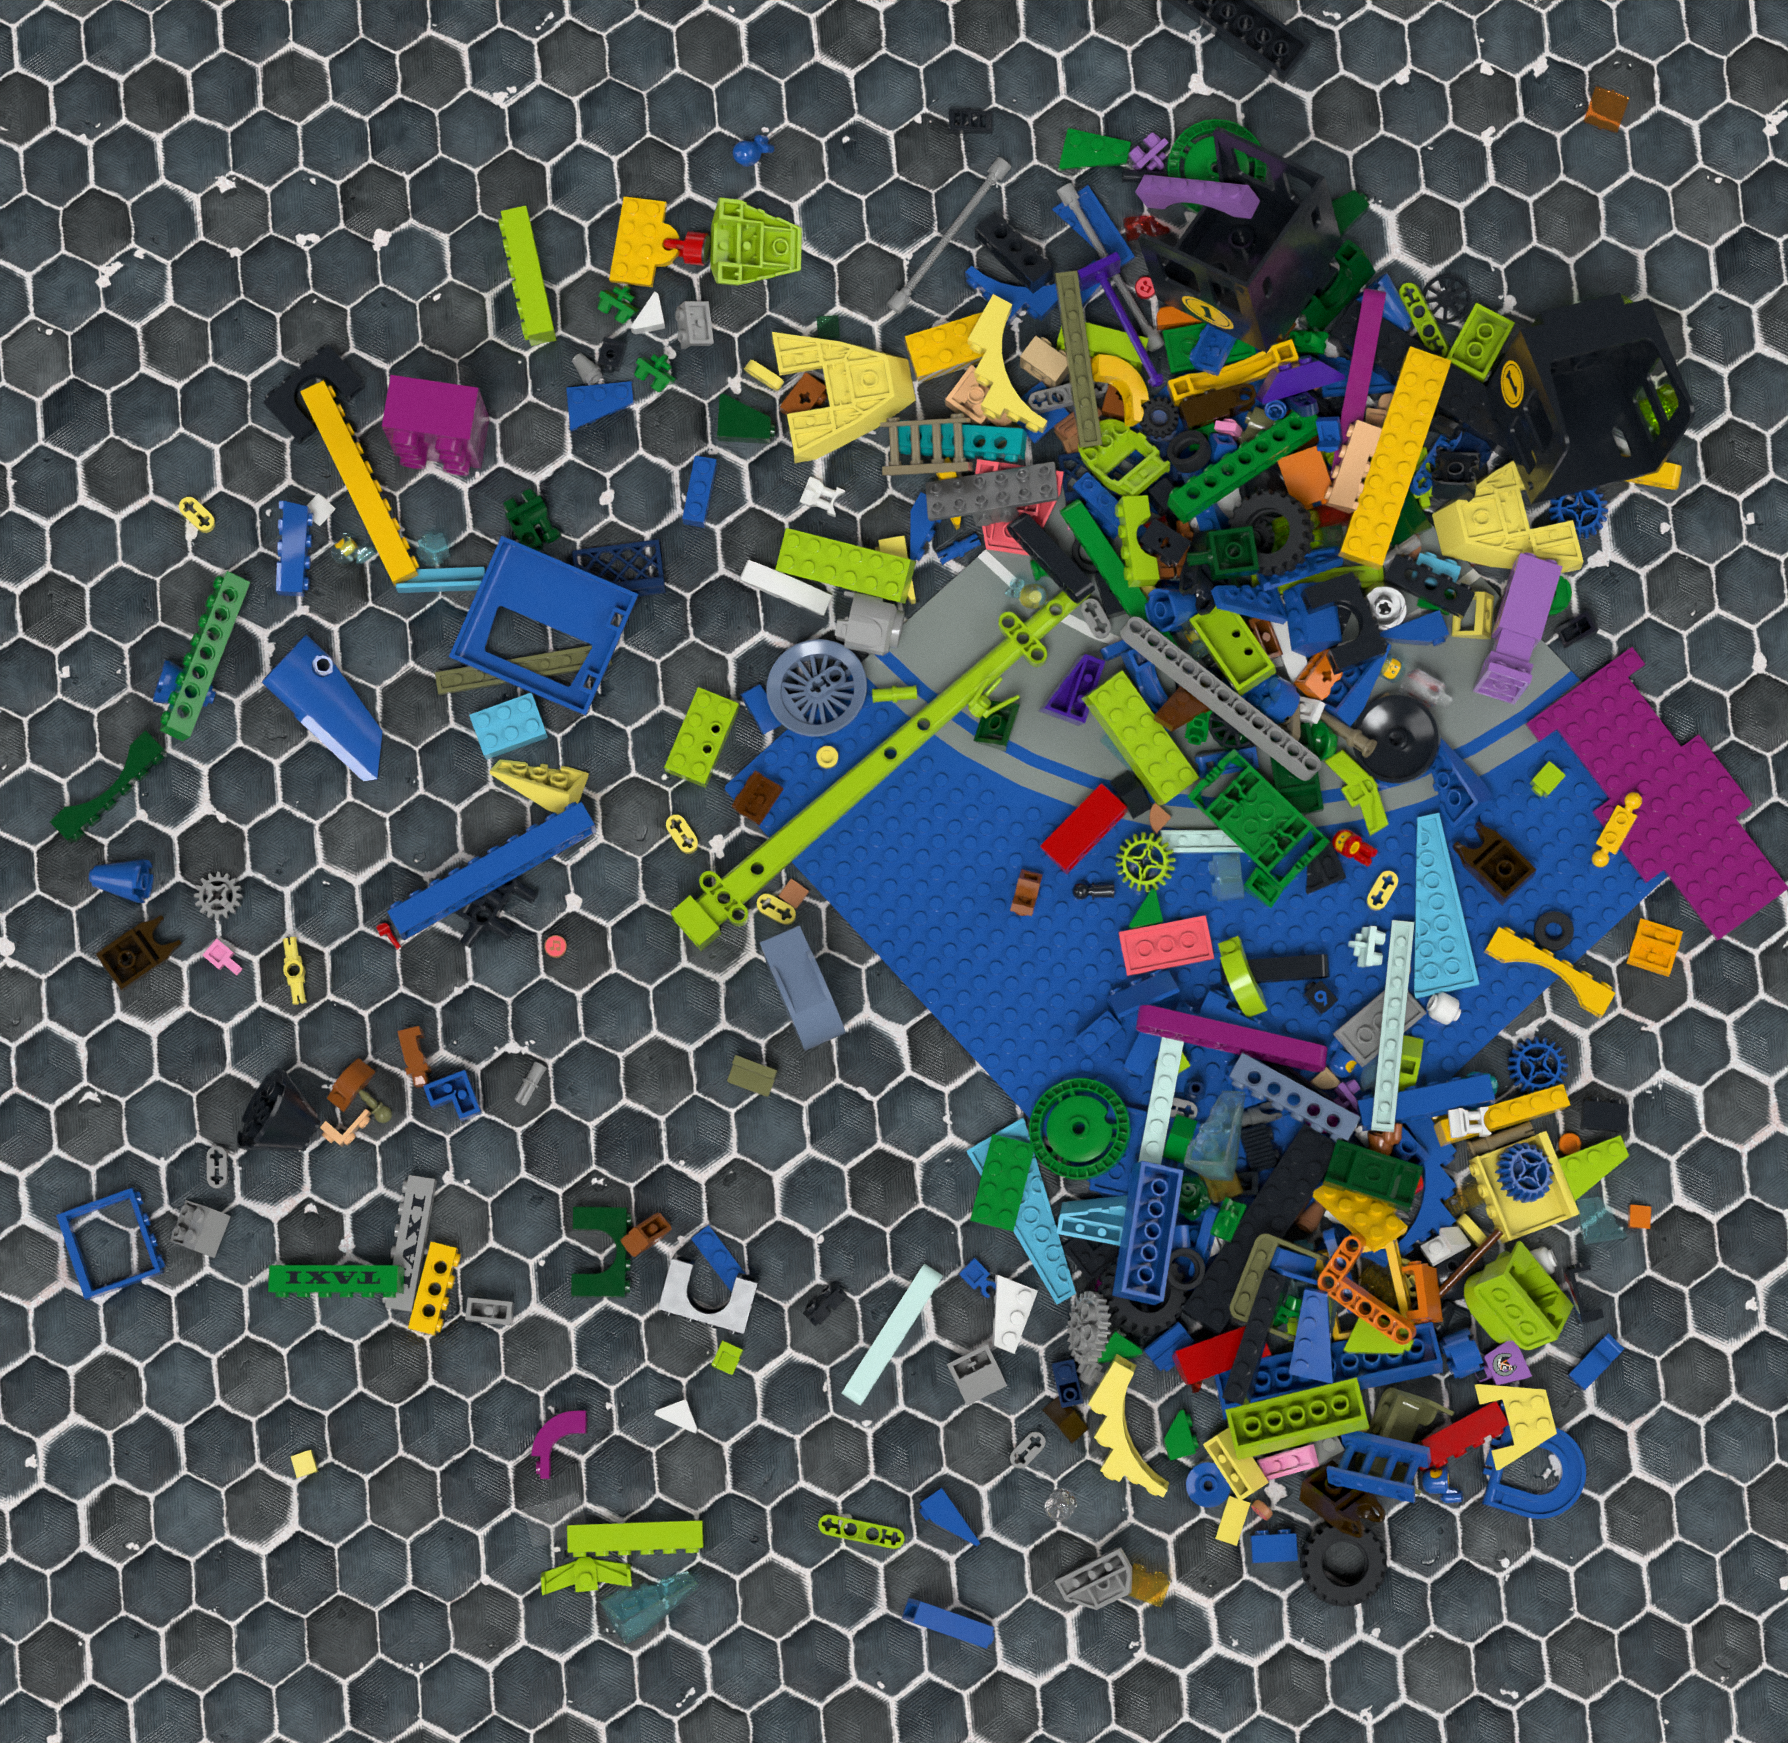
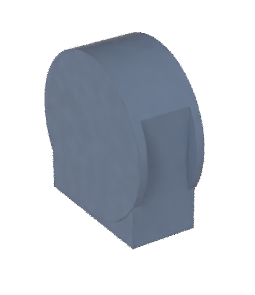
M797 926L760 942L771 976L804 1051L846 1034L832 996L801 927Z

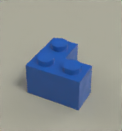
M465 1070L423 1086L430 1106L433 1109L453 1102L459 1119L462 1122L483 1114Z

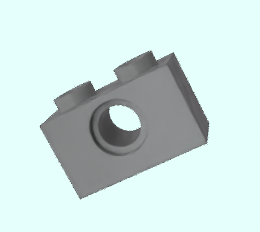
M468 1297L465 1320L468 1322L512 1326L514 1303Z

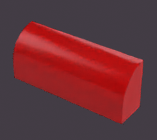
M1101 783L1040 847L1065 874H1068L1128 813L1127 806Z
M1246 1326L1175 1351L1172 1358L1184 1383L1190 1385L1231 1370ZM1267 1343L1265 1344L1262 1358L1271 1355Z

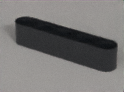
M1023 512L1007 525V530L1014 540L1074 603L1079 604L1095 590L1092 581L1030 515Z
M1327 954L1247 960L1257 984L1330 977ZM1220 962L1221 985L1230 986Z

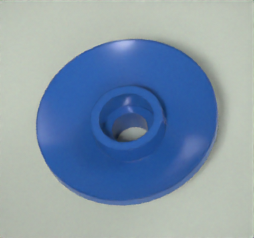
M1201 1463L1195 1466L1187 1476L1186 1490L1188 1496L1199 1506L1206 1508L1218 1506L1226 1500L1230 1493L1231 1487L1215 1463ZM1205 1481L1212 1483L1211 1489L1207 1490L1204 1488Z

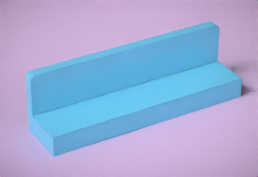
M485 567L416 569L419 576L404 583L396 584V589L398 593L478 590L485 575Z

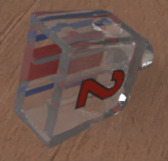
M1418 668L1407 672L1398 690L1399 693L1414 698L1427 707L1439 704L1447 709L1453 697L1444 693L1445 684Z

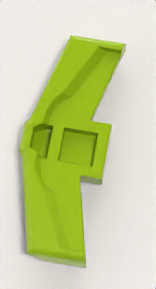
M1343 749L1325 759L1323 762L1347 784L1340 791L1350 807L1353 809L1360 805L1369 837L1389 825L1377 789L1378 785L1373 777L1369 776Z
M591 1557L578 1558L576 1561L541 1573L542 1595L574 1584L576 1592L599 1590L598 1582L632 1587L630 1564L592 1559Z

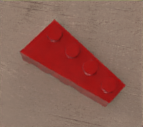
M1497 1401L1416 1444L1430 1447L1431 1463L1429 1467L1435 1465L1437 1469L1448 1463L1446 1458L1454 1455L1456 1459L1467 1453L1465 1448L1470 1445L1476 1448L1485 1443V1437L1491 1435L1492 1438H1495L1504 1433L1502 1428L1509 1424ZM1419 1467L1420 1471L1427 1469L1425 1467Z

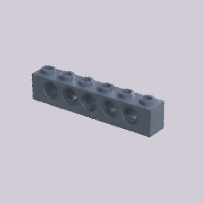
M1244 1053L1241 1054L1229 1076L1233 1086L1241 1090L1244 1087L1251 1090V1095L1261 1101L1264 1098L1271 1101L1272 1107L1279 1111L1285 1109L1291 1112L1290 1116L1299 1122H1302L1303 1119L1311 1123L1310 1127L1320 1133L1323 1130L1331 1134L1330 1138L1336 1142L1338 1139L1348 1143L1361 1118ZM1252 1073L1259 1074L1261 1077L1260 1082L1257 1084L1250 1083L1248 1081L1249 1075ZM1269 1085H1279L1281 1088L1280 1092L1276 1095L1270 1094L1267 1090ZM1293 1094L1300 1098L1299 1104L1295 1106L1290 1105L1287 1101L1288 1097ZM1309 1106H1317L1320 1109V1113L1317 1116H1310L1307 1113ZM1330 1116H1336L1340 1123L1336 1127H1330L1327 1124V1119Z

